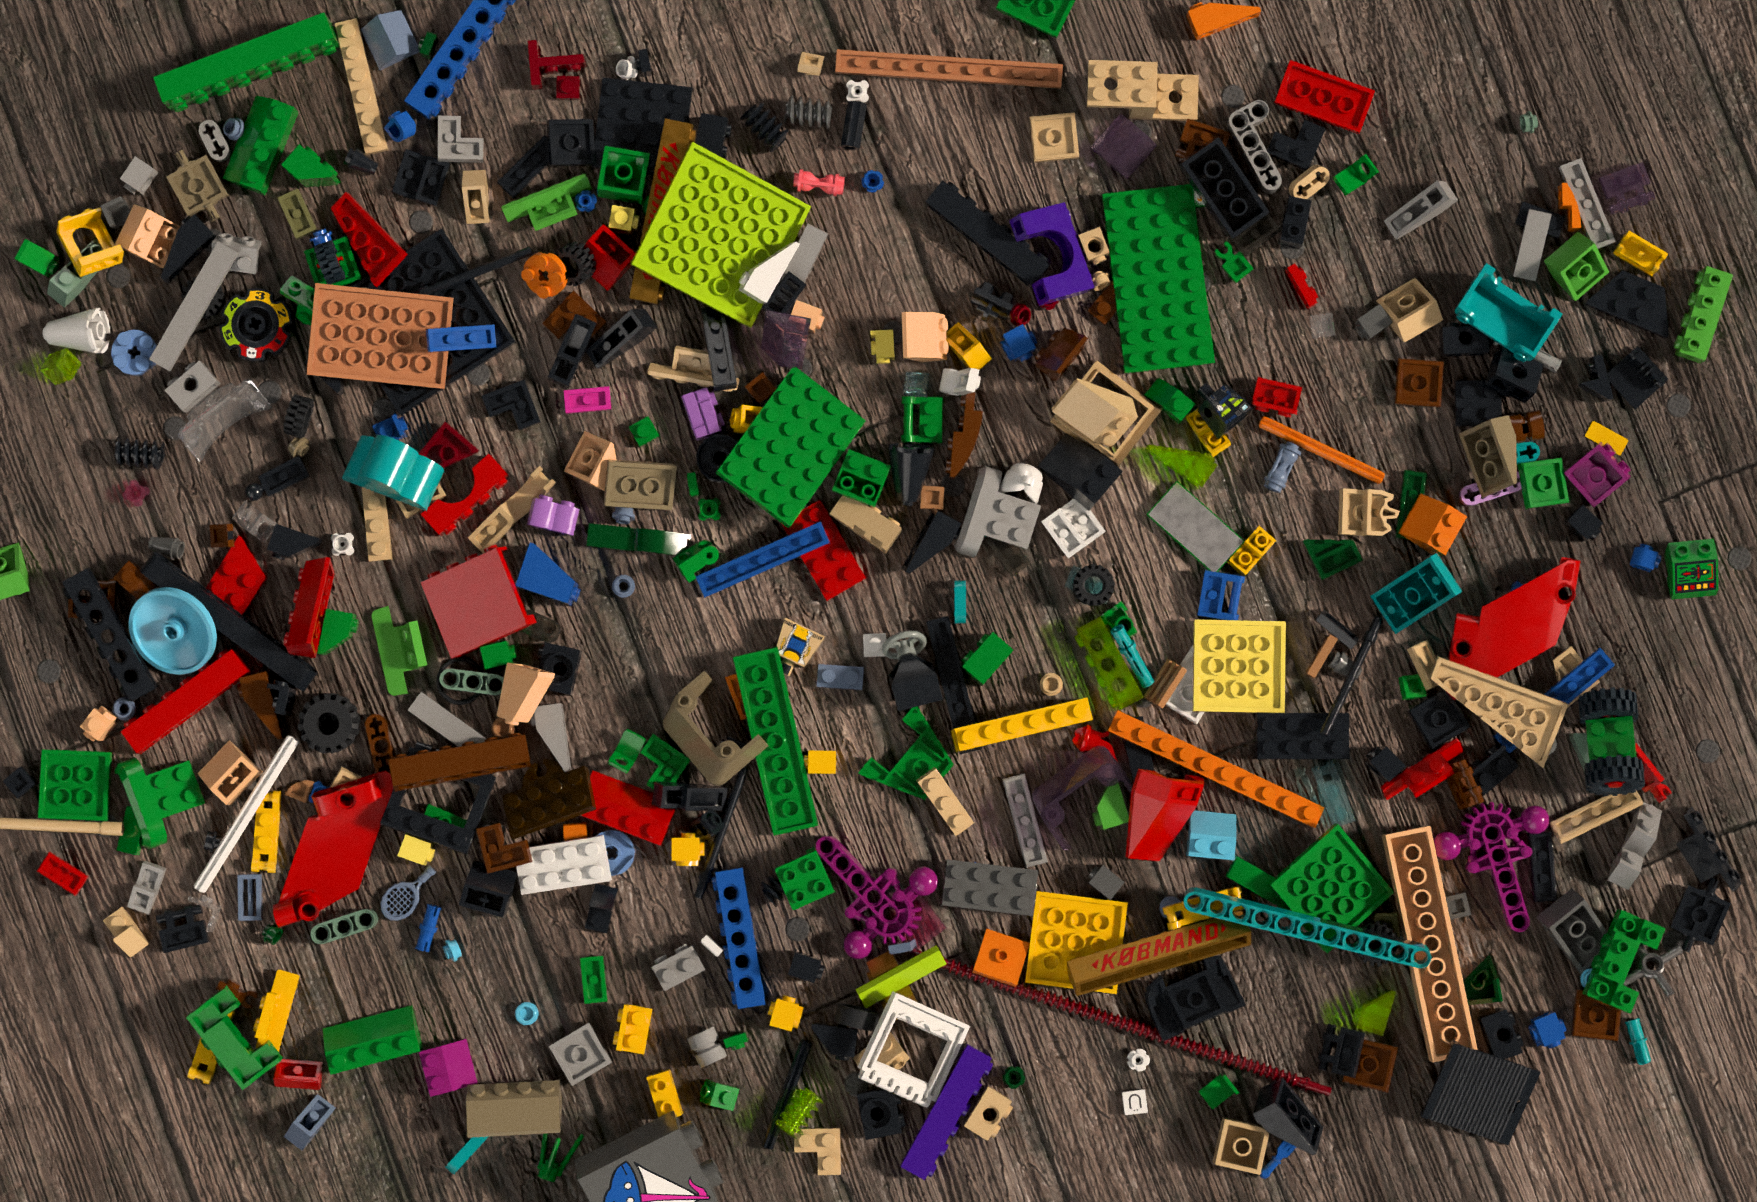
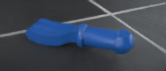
M1283 1140L1277 1147V1154L1272 1156L1266 1166L1261 1169L1260 1177L1263 1179L1270 1177V1174L1278 1164H1281L1280 1161L1283 1158H1287L1296 1147Z

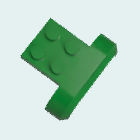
M134 757L118 763L114 770V773L118 774L140 829L141 845L147 849L167 843L166 829L162 819L205 804L190 761L145 775L140 762Z

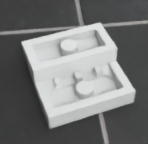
M1072 499L1041 521L1067 558H1070L1106 532L1092 511H1088L1075 499Z

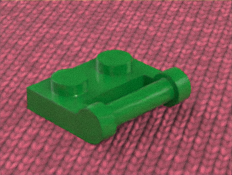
M903 396L904 426L901 442L942 443L943 397ZM913 405H920L919 435H912Z

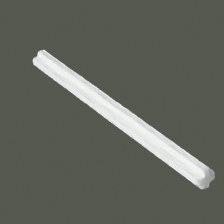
M291 735L286 736L195 882L194 888L201 893L207 891L298 745L299 741Z

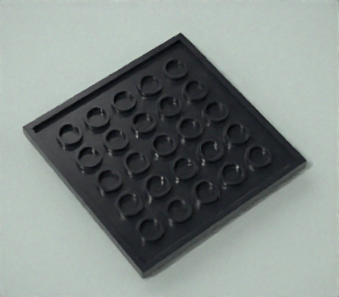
M441 228L405 251L408 255L378 287L373 285L369 275L351 287L412 293L419 290L421 286L426 284L430 286L469 269ZM475 278L432 294L433 296L453 298L451 327L495 325L496 348L448 351L445 388L516 343ZM379 382L401 417L444 390Z

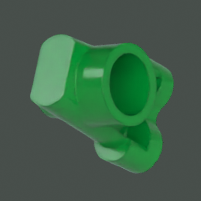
M1122 601L1100 616L1106 626L1109 624L1111 628L1119 624L1126 625L1128 627L1127 634L1130 638L1137 634L1133 621L1126 613L1128 609Z

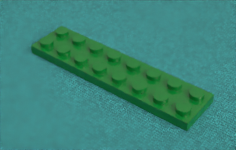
M778 647L734 656V665L751 739L759 734L769 745L756 756L773 835L819 826Z

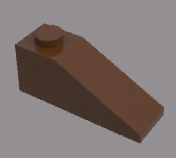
M128 561L113 578L129 593L139 599L150 590L160 588L140 572L141 568L138 565Z
M265 671L239 678L240 684H237L240 697H244V701L277 739H285L280 714L274 713L275 708L272 707L275 696L274 689L266 688L267 683L272 684L270 672Z

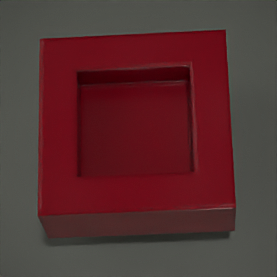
M557 76L556 99L580 100V76Z

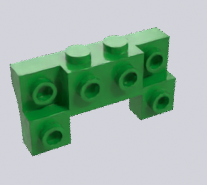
M1617 909L1608 932L1601 939L1600 946L1602 947L1599 954L1592 961L1591 966L1593 968L1582 994L1631 1014L1639 992L1623 985L1639 945L1642 944L1657 950L1666 928Z
M226 985L209 997L206 1002L190 1012L186 1019L202 1038L201 1042L207 1050L211 1049L215 1054V1060L221 1068H225L239 1087L244 1090L265 1072L281 1062L283 1057L270 1040H267L255 1050L247 1042L227 1016L238 1008L241 1003Z

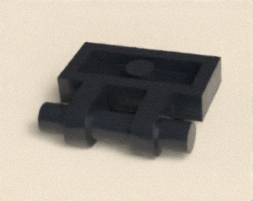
M192 904L185 905L183 909L175 911L169 909L165 910L163 914L156 915L158 924L166 922L167 929L158 931L163 953L210 942L205 920L197 922L195 920V915L203 913L201 904L192 906ZM186 917L187 924L175 925V920Z
M1328 1024L1326 1032H1323L1322 1036L1324 1043L1322 1051L1318 1054V1069L1327 1071L1328 1063L1331 1062L1333 1063L1332 1073L1356 1078L1365 1032L1341 1027L1340 1035L1338 1036L1335 1035L1337 1026ZM1333 1042L1338 1043L1335 1056L1330 1055Z

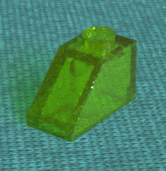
M1388 989L1360 1004L1359 1009L1355 1008L1352 1016V1022H1355L1353 1027L1383 1036L1396 992Z

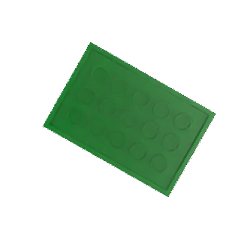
M793 366L715 473L789 528L866 420L797 367Z

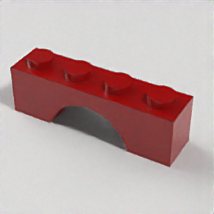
M487 454L472 468L474 487L467 498L457 503H446L437 499L428 507L427 511L421 513L423 518L440 536L444 534L448 536L457 528L455 524L460 519L466 520L474 512L472 509L478 503L483 505L491 497L489 494L495 488L499 490L508 482L506 479L509 477L508 473L490 454Z

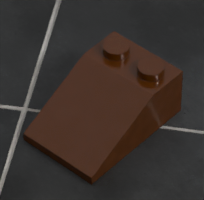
M1063 328L1061 332L1056 330L1049 339L1051 342L1050 346L1047 349L1042 348L1036 355L1035 359L1038 361L1035 366L1053 381L1057 382L1085 347L1088 338L1067 328Z

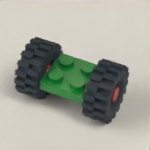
M1615 687L1610 689L1600 688L1599 691L1591 690V693H1584V696L1581 695L1579 697L1578 704L1580 723L1586 726L1589 763H1586L1584 766L1586 790L1591 794H1603V796L1627 795L1629 792L1635 793L1636 790H1641L1645 786L1642 760L1636 757L1633 725L1638 720L1636 693L1629 689H1615Z

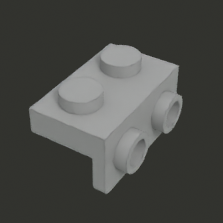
M228 233L216 235L212 242V250L219 241L239 253L230 271L250 274L257 273L258 253L261 247L260 240H255V238L249 236L242 238L233 237V235Z

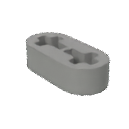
M212 120L203 121L198 131L209 155L217 162L226 161L230 157L231 150L220 127ZM207 126L215 128V130L212 131L215 137L214 139H211V137L208 134L204 135V133L207 131ZM218 143V145L221 148H225V150L222 151V156H219L218 154L214 155V153L217 151L214 144Z

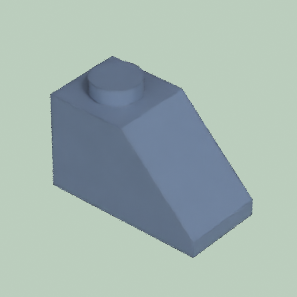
M317 1094L295 1119L284 1137L300 1150H303L318 1133L336 1107Z

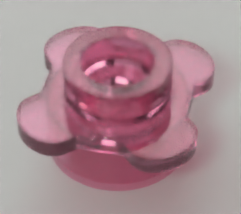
M132 480L126 491L123 492V498L132 501L136 507H140L143 505L145 496L150 494V489L147 486H141L137 480Z

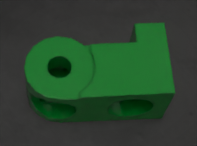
M702 540L672 559L682 576L690 583L696 579L695 572L705 565L714 564L718 560L719 552L710 541Z

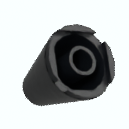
M899 443L888 444L895 499L900 501V505L913 506L914 502L919 500L934 453V447L915 443H905L902 447H898Z

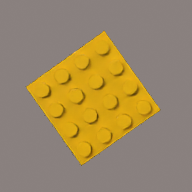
M1036 891L1025 983L1073 989L1068 977L1067 961L1123 944L1128 902ZM1118 984L1096 990L1095 992L1117 994Z

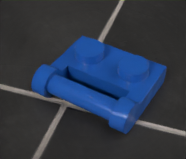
M1205 570L1197 615L1223 620H1238L1239 598L1242 583L1245 582V576ZM1226 581H1231L1233 585L1228 612H1221Z

